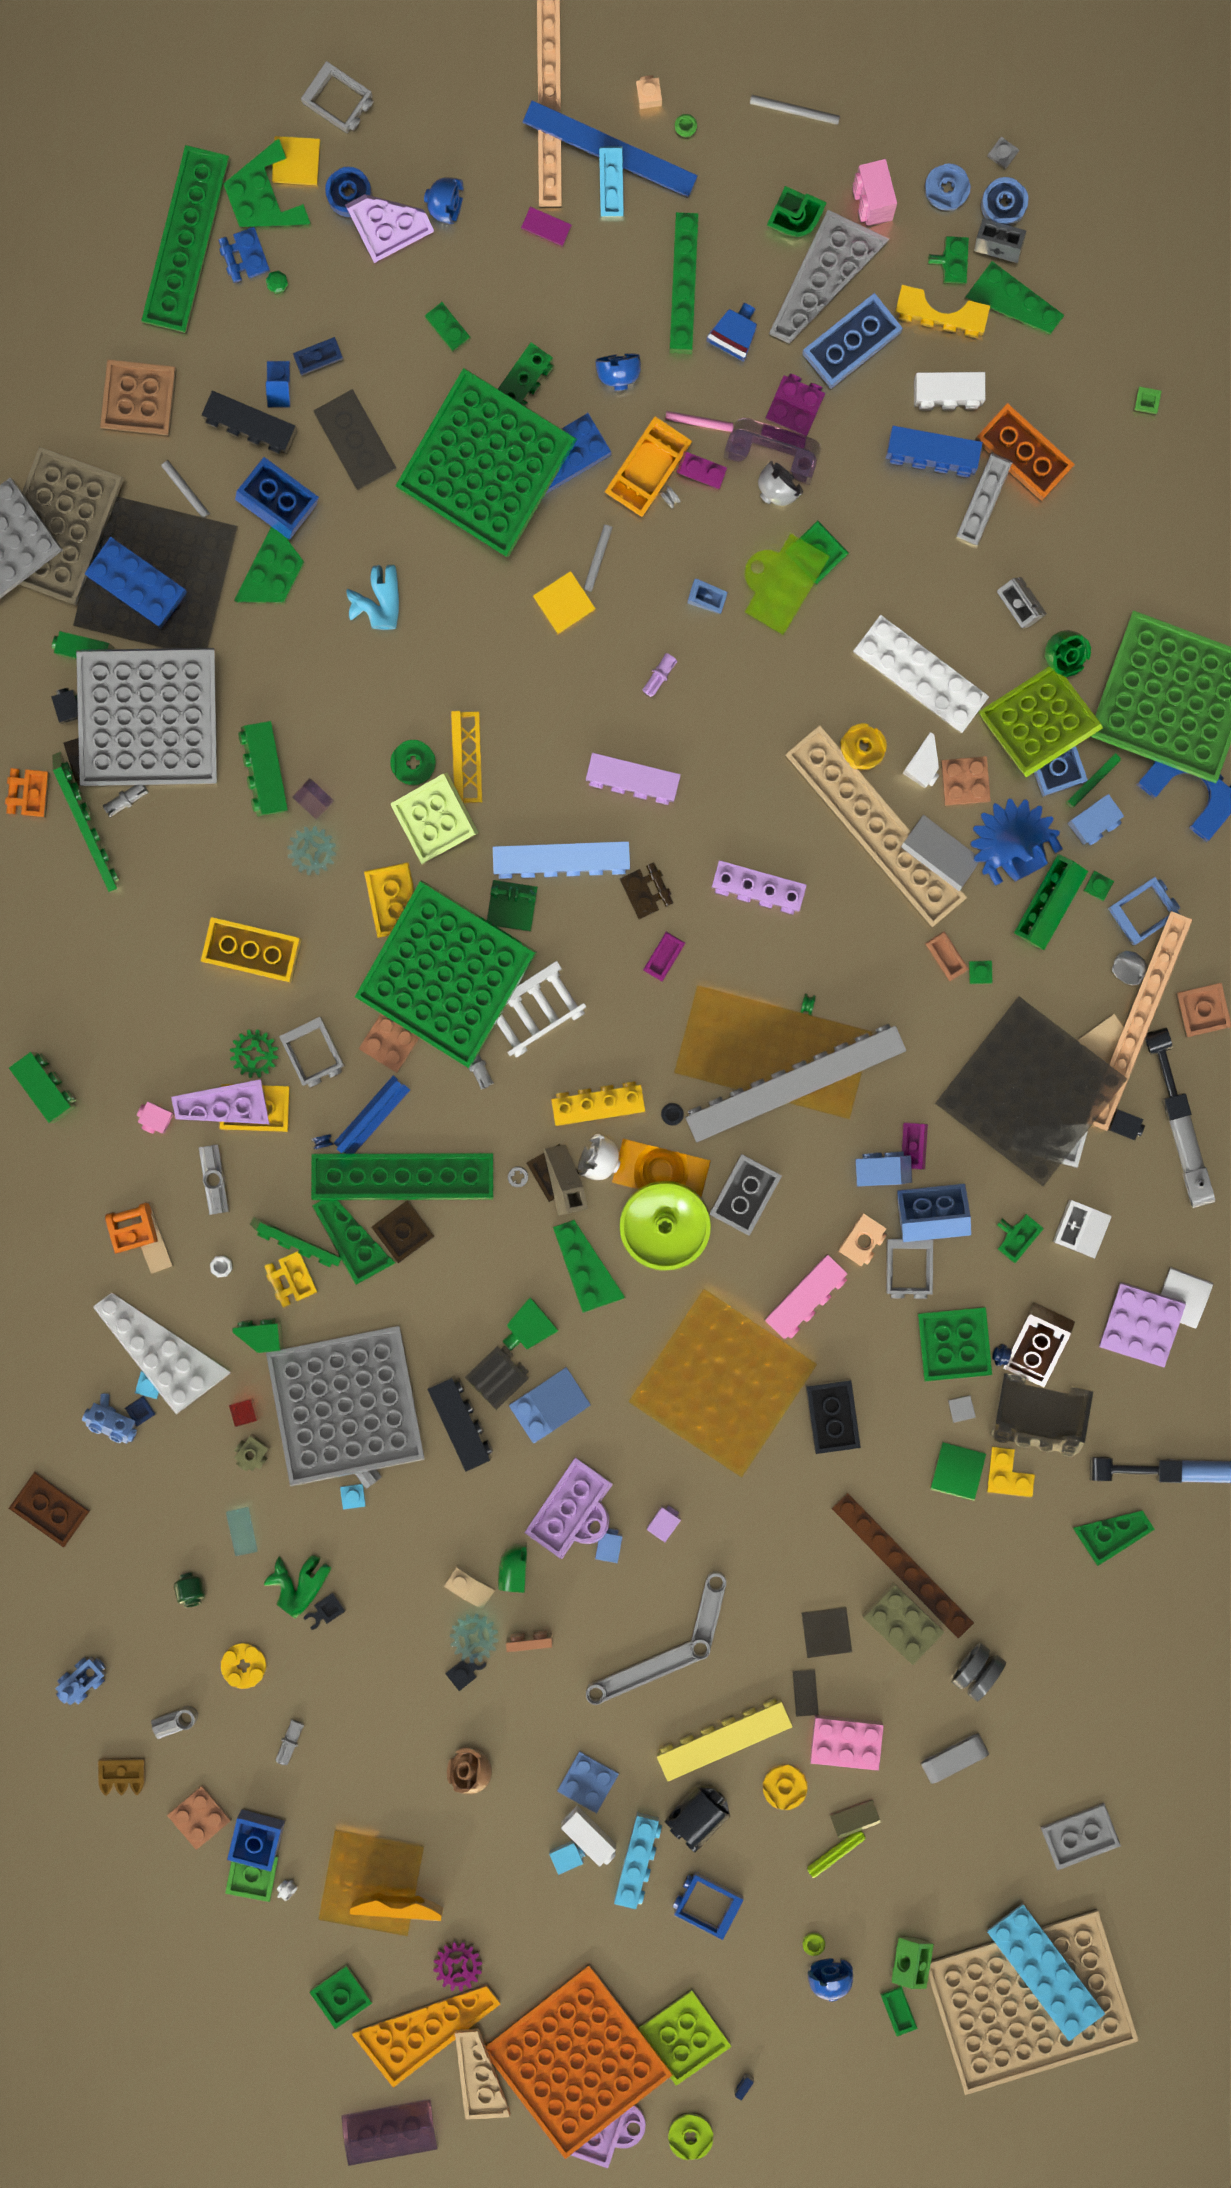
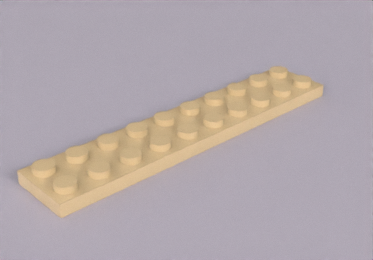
M820 725L785 754L931 927L935 926L967 898L961 890L955 889L901 848L911 831L859 770L853 769L844 758L841 749Z

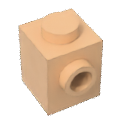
M648 75L636 81L639 109L662 106L659 77L654 78L653 75Z

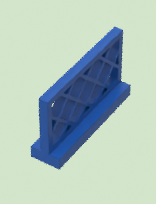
M393 1075L336 1139L334 1144L337 1146V1150L340 1153L355 1154L408 1094L410 1089Z

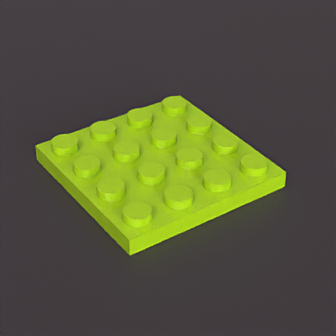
M1050 667L1042 670L978 711L980 717L1025 777H1028L1103 729L1099 720L1067 678L1057 674Z

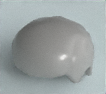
M1125 951L1118 954L1114 960L1112 972L1126 984L1139 985L1147 972V964L1136 952Z

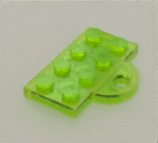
M790 533L780 552L762 550L755 553L748 560L745 567L747 584L756 592L745 613L784 635L830 556ZM755 560H760L764 563L762 573L753 572L751 566Z

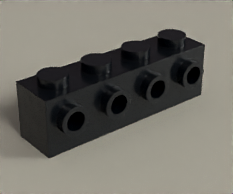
M213 390L201 415L203 419H206L205 423L214 428H218L219 425L227 428V433L235 437H239V434L248 437V442L257 446L260 443L269 446V451L278 455L281 452L287 454L297 431V427L291 423Z

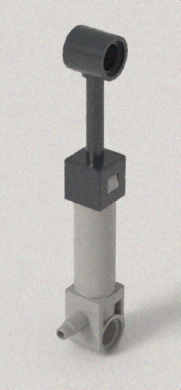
M1165 1027L1148 1032L1145 1038L1150 1055L1158 1054L1169 1097L1163 1098L1162 1102L1167 1120L1170 1121L1184 1172L1182 1174L1190 1203L1193 1208L1214 1203L1215 1196L1207 1167L1204 1166L1190 1116L1192 1113L1186 1093H1177L1166 1051L1173 1049L1169 1031Z

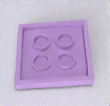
M1120 1282L1099 1347L1165 1367L1186 1302Z

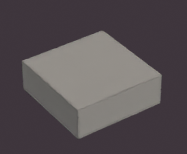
M971 1395L948 1400L953 1423L976 1418Z

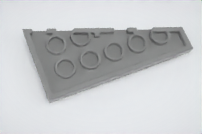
M828 210L769 334L790 344L879 252L889 239Z

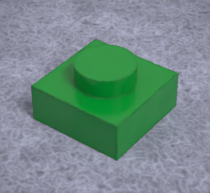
M1093 871L1083 891L1104 901L1114 881Z
M969 961V984L993 983L992 961Z

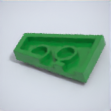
M1143 1510L1073 1528L1097 1566L1155 1530Z

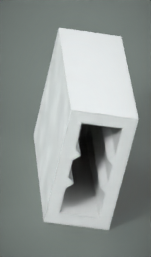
M578 1805L561 1821V1829L599 1867L603 1863L607 1865L616 1856V1843Z

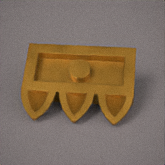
M99 1759L98 1780L101 1792L107 1796L114 1783L116 1791L122 1796L127 1790L128 1783H130L132 1791L135 1795H138L142 1791L145 1782L144 1759Z

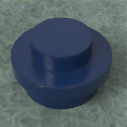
M1000 1344L999 1347L994 1349L992 1359L995 1360L996 1366H1006L1011 1358V1349L1007 1348L1005 1344Z

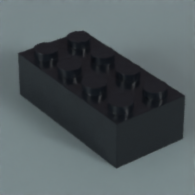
M453 1375L429 1386L427 1390L465 1472L491 1461V1454L494 1452L489 1440L484 1441L481 1435L484 1429L480 1420H475L472 1415L475 1410L470 1399L465 1400L462 1394L465 1388L461 1379H456Z

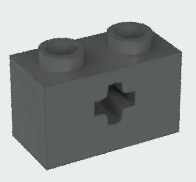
M983 218L974 251L1018 263L1025 241L1026 230Z

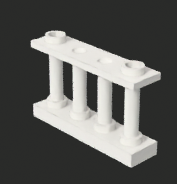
M557 961L517 986L507 1003L510 1007H514L532 1037L520 1043L503 1015H500L497 1024L513 1047L508 1052L509 1056L514 1054L517 1058L528 1051L526 1046L569 1018L572 1017L573 1020H576L585 1014L583 1011L586 1008L585 1004L577 1006L559 978L560 974L558 971L562 970ZM546 979L548 982H552L570 1010L568 1014L560 1019L540 990L541 986L539 984ZM526 992L534 996L551 1022L549 1026L539 1031L521 1003L522 998L520 996Z

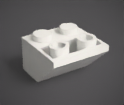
M1069 1200L1052 1242L1095 1258L1112 1216Z

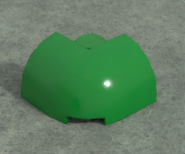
M785 186L767 226L788 236H805L813 231L818 224L827 202L807 193L804 195Z
M527 1543L513 1544L502 1554L499 1563L498 1590L525 1593Z

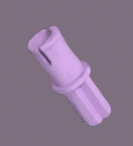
M665 653L656 669L652 670L653 674L643 688L645 694L650 697L654 696L663 681L668 680L667 676L677 663L673 656Z

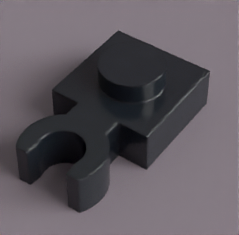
M334 1592L316 1603L314 1606L317 1611L308 1612L304 1616V1620L309 1617L315 1618L316 1623L310 1627L311 1630H314L320 1625L322 1619L328 1624L344 1613L346 1609Z
M479 1652L471 1656L469 1663L462 1659L445 1673L458 1691L477 1678V1675L474 1673L475 1670H482L486 1667V1661L481 1665L475 1663V1658L480 1655Z

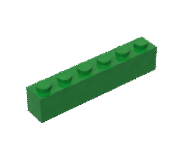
M676 212L670 353L692 354L699 213Z

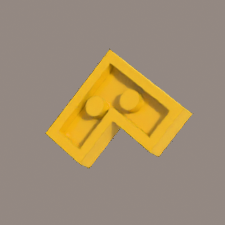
M992 1446L987 1492L1032 1497L1035 1474L1013 1472L1015 1449Z

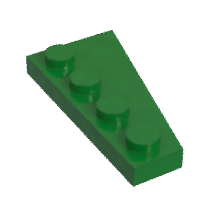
M321 1200L312 1205L355 1285L395 1264L392 1258L383 1251L379 1244L370 1237L366 1230L358 1224L338 1200Z

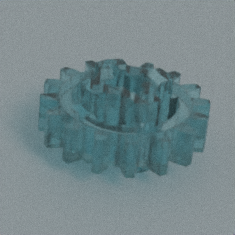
M316 826L313 827L312 831H309L308 827H304L305 833L302 834L300 831H296L298 838H290L294 844L293 846H287L289 850H292V854H289L288 858L295 859L291 865L293 867L299 865L298 871L300 873L307 869V875H311L312 870H315V873L320 875L321 868L328 871L327 863L334 864L330 858L331 856H337V853L332 851L336 844L329 842L333 838L331 835L324 836L326 830L322 829L318 833ZM313 836L320 837L325 843L318 844L314 842ZM304 839V846L302 849L297 850L300 841ZM310 843L314 848H318L314 858L310 854H306V851L310 849ZM327 852L326 858L320 863V856L322 853ZM300 858L309 859L311 866L303 864Z
M467 1614L466 1621L458 1619L459 1627L452 1626L456 1633L450 1634V1637L455 1639V1642L451 1643L450 1646L457 1647V1650L454 1652L455 1655L463 1654L461 1660L464 1661L467 1657H470V1663H474L475 1658H478L479 1662H483L482 1656L485 1655L487 1658H490L489 1651L497 1650L493 1643L499 1642L498 1639L494 1638V1635L499 1632L498 1630L491 1629L494 1622L486 1623V1616L479 1620V1614H475L474 1619H471L470 1615ZM477 1623L474 1629L467 1630L464 1628L468 1624ZM485 1628L489 1633V1641L485 1640L483 1635ZM476 1632H478L477 1637L480 1639L479 1643L474 1642L473 1645H471V1639L469 1638V1635H474ZM460 1636L464 1637L466 1643L464 1649L460 1644ZM482 1647L485 1649L480 1653L471 1654L474 1648Z

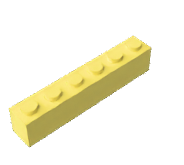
M770 1699L764 1702V1707L755 1710V1707L742 1712L743 1716L737 1719L734 1716L723 1720L722 1725L714 1728L713 1725L701 1730L702 1734L696 1737L688 1735L680 1739L681 1743L672 1746V1744L661 1747L659 1749L660 1752L657 1753V1759L667 1781H671L792 1728V1723L782 1700Z

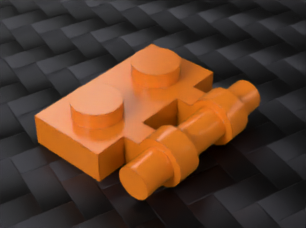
M10 768V777H7V784H9L8 797H5V804L7 805L6 814H15L16 806H22L21 815L45 817L49 772L25 769V778H19V769ZM18 785L24 786L23 799L17 798Z

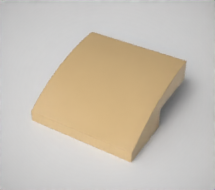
M1115 1014L1077 1040L1101 1077L1106 1074L1124 1029Z

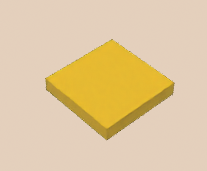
M275 136L274 141L280 139L287 159L273 164L272 183L318 186L320 139Z
M571 571L533 595L557 634L596 610Z

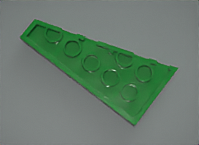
M58 752L52 755L53 772L108 892L117 889L116 881H119L115 869H111L108 864L110 860L106 849L102 848L99 840H101L99 833L90 822V809L86 802L82 803V792L78 783L73 782L71 775L73 773L69 763L65 762L62 753Z

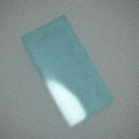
M249 1507L226 1511L235 1556L258 1552Z

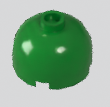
M1072 630L1059 631L1052 635L1045 647L1047 664L1057 674L1064 677L1075 676L1084 669L1083 664L1086 659L1089 660L1091 657L1089 641L1080 633Z

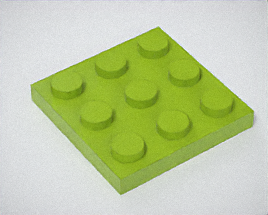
M693 1990L638 2027L673 2073L670 2078L676 2086L732 2047Z

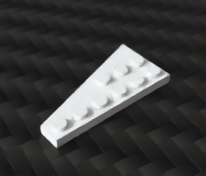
M113 1293L93 1307L175 1414H178L231 1373Z

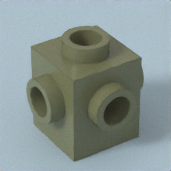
M251 1434L246 1442L241 1440L234 1451L237 1453L234 1457L237 1460L236 1464L245 1471H248V1469L253 1471L256 1467L260 1469L268 1459L264 1455L270 1447ZM248 1451L253 1452L254 1458L248 1456Z

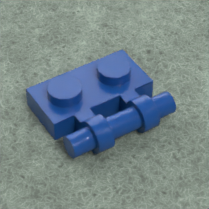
M255 227L233 234L236 243L229 245L227 237L218 240L221 246L219 249L221 256H224L228 266L226 270L228 275H231L233 283L242 280L239 272L245 270L248 278L270 271ZM239 251L243 261L239 264H236L233 253Z

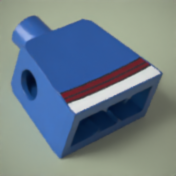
M743 303L738 313L729 309L708 334L706 341L744 362L757 328V324L750 320L755 308L747 303Z

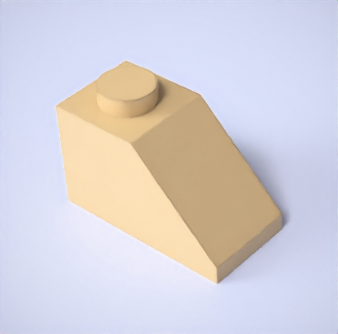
M457 1565L444 1587L462 1599L481 1609L484 1608L495 1589L459 1565Z

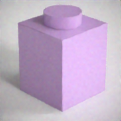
M669 1505L667 1508L661 1506L646 1527V1530L666 1542L681 1521V1518L678 1517L679 1512Z

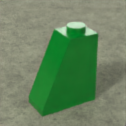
M59 631L58 636H54L52 642L54 654L77 660L76 650L115 648L108 642Z

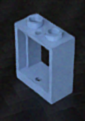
M1156 877L1150 879L1108 908L1133 946L1166 925L1169 915L1141 934H1138L1122 910V905L1152 886L1168 912L1173 911L1180 914L1178 912L1181 909L1174 898L1170 899L1168 897L1166 885L1161 879L1157 880Z

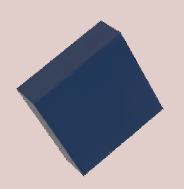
M145 1396L140 1397L125 1407V1410L131 1419L135 1421L137 1427L156 1415V1412Z
M748 2073L743 2076L734 2090L736 2098L742 2101L753 2085L754 2077Z

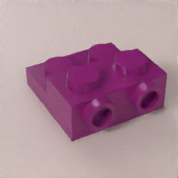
M790 373L789 376H783L765 419L807 437L825 393L822 392L823 388L815 383H810L809 386L801 383L802 378Z

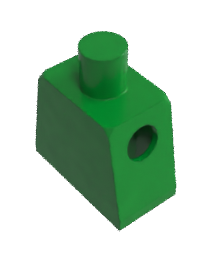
M530 1297L506 1325L512 1333L502 1342L510 1351L520 1343L526 1349H529L553 1335L559 1329Z

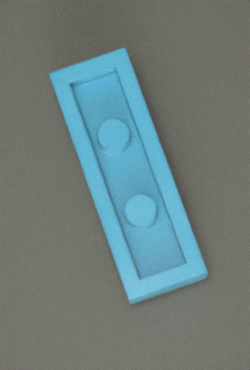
M600 146L601 216H624L623 146Z

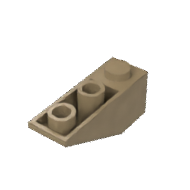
M566 1144L544 1149L558 1216L588 1209L583 1185Z

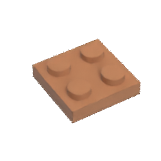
M987 756L941 760L945 806L991 802Z
M1222 983L1176 993L1186 1037L1231 1027Z
M380 1014L359 1049L398 1073L419 1040V1037L383 1014Z
M547 1630L534 1631V1634L530 1636H525L524 1632L513 1633L506 1641L507 1652L552 1648L553 1646L552 1633L547 1634Z
M203 1785L167 1815L196 1850L232 1820Z

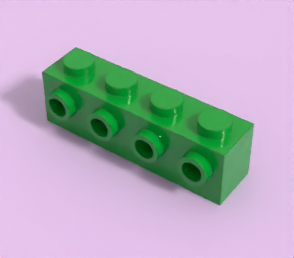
M530 342L498 389L527 406L528 402L526 399L530 394L535 395L541 386L539 381L543 375L547 377L554 368L552 364L553 357Z
M271 721L244 725L241 727L238 736L240 744L244 745L245 749L243 763L245 768L248 767L249 770L247 784L249 790L253 792L254 798L251 799L253 812H256L257 817L288 811Z
M1058 854L1014 934L1029 944L1045 950L1089 871L1073 860Z

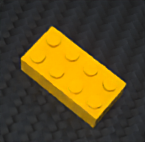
M211 917L201 962L291 983L301 938Z

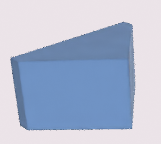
M694 579L687 604L721 614L728 592L699 579Z

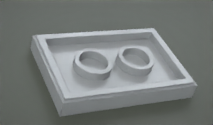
M1104 1803L1041 1827L1057 1871L1121 1846Z

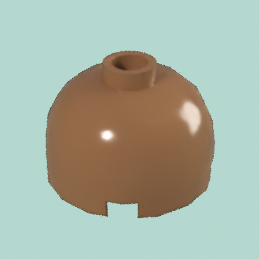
M469 1748L459 1749L456 1752L458 1754L455 1758H451L448 1763V1783L452 1784L455 1792L463 1794L479 1793L488 1786L491 1780V1763L478 1750Z

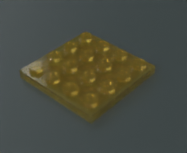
M335 1829L318 1920L408 1936L411 1919L350 1914V1908L354 1900L376 1893H382L385 1896L415 1897L424 1846Z

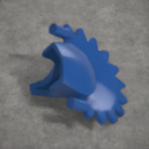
M1008 799L1005 810L997 803H994V816L987 813L981 814L985 825L974 826L973 828L974 832L981 838L972 841L971 846L981 850L974 857V861L986 862L982 873L984 875L989 873L995 886L1003 882L997 871V868L1001 866L1014 881H1018L1046 866L1048 860L1044 843L1049 842L1055 854L1063 850L1057 839L1060 832L1048 829L1053 822V817L1041 818L1042 806H1037L1030 811L1027 799L1023 800L1018 808L1012 799Z

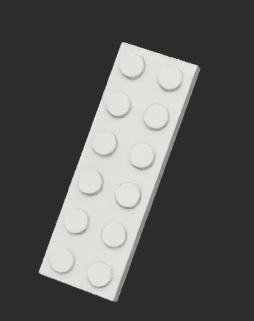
M882 615L879 616L853 651L960 733L965 730L989 698L987 694Z

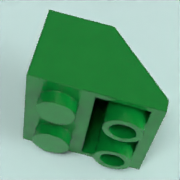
M275 1318L262 1319L260 1324H253V1320L239 1321L237 1326L232 1328V1332L257 1353L281 1351L284 1349L281 1321L276 1322Z

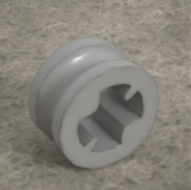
M667 486V490L665 492L661 491L660 495L670 508H674V504L681 501L672 488Z
M514 1167L509 1171L508 1181L512 1186L522 1187L527 1183L528 1173L523 1167ZM515 1171H520V1174H524L521 1183H516V1180H512Z

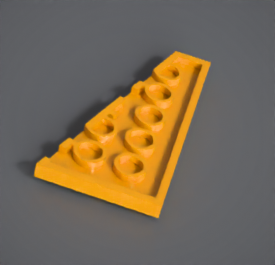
M484 1985L354 2031L352 2035L394 2088L456 2039V2030L471 2028L498 2007L501 2002L488 1985Z

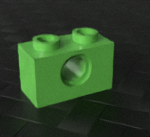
M900 1937L896 1947L897 1952L893 1967L892 1983L910 1989H926L934 1944L914 1937Z

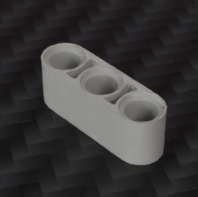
M977 1733L921 1762V1765L930 1783L934 1784L987 1757L989 1752L980 1734Z

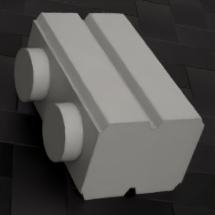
M1018 577L1013 578L998 589L997 593L1021 628H1027L1047 613L1030 588L1026 587L1027 584L1023 578Z

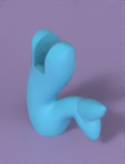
M380 565L373 566L370 575L371 586L380 606L360 593L347 589V597L352 603L349 609V618L353 620L361 612L365 611L369 616L373 629H396L399 614L396 566H386L385 583H383L382 567Z

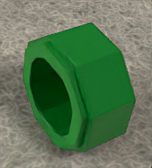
M279 270L270 272L266 278L267 288L274 294L285 292L289 285L287 276Z

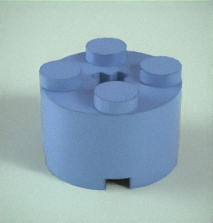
M1002 177L994 180L986 188L981 200V210L985 219L1009 226L1017 224L1023 218L1027 209L1028 193L1024 186L1013 178ZM1002 198H1005L1006 202H1008L1007 207L1000 203Z

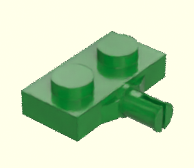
M946 236L942 255L929 254L928 264H941L943 283H967L969 237Z
M1027 1214L1014 1226L1010 1225L1004 1218L1000 1221L1005 1226L1000 1222L997 1223V1226L1007 1233L1005 1240L997 1249L1014 1263L1019 1260L1044 1229Z

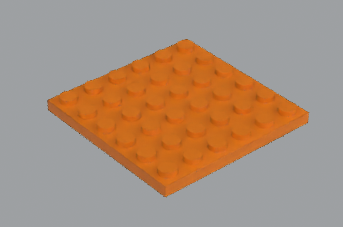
M590 1965L485 2046L492 2064L565 2159L673 2075Z

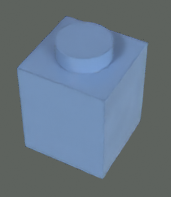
M608 1528L604 1537L598 1541L595 1559L618 1563L623 1534H618V1529Z

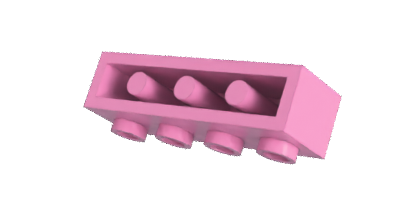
M827 1254L764 1320L784 1339L787 1337L792 1338L800 1330L798 1325L803 1320L808 1322L815 1315V1307L819 1303L823 1306L832 1297L829 1293L835 1287L839 1289L847 1281L845 1278L847 1273Z

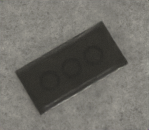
M353 389L313 411L357 491L397 469Z

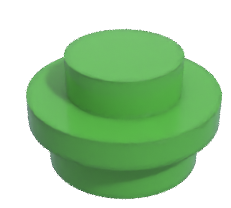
M682 114L675 121V130L682 137H690L697 130V121L690 114Z

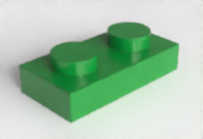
M443 302L425 315L427 321L452 352L456 351L471 338Z

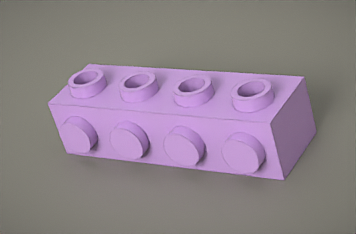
M592 753L586 781H589V786L602 789L603 785L612 787V792L625 794L626 790L634 792L633 797L646 800L647 796L656 798L655 802L669 805V801L674 802L681 774Z
M720 860L712 884V888L716 889L715 893L724 896H728L729 893L738 895V900L749 903L751 899L758 900L760 906L771 909L773 905L781 907L782 912L794 915V911H800L807 886L806 884Z

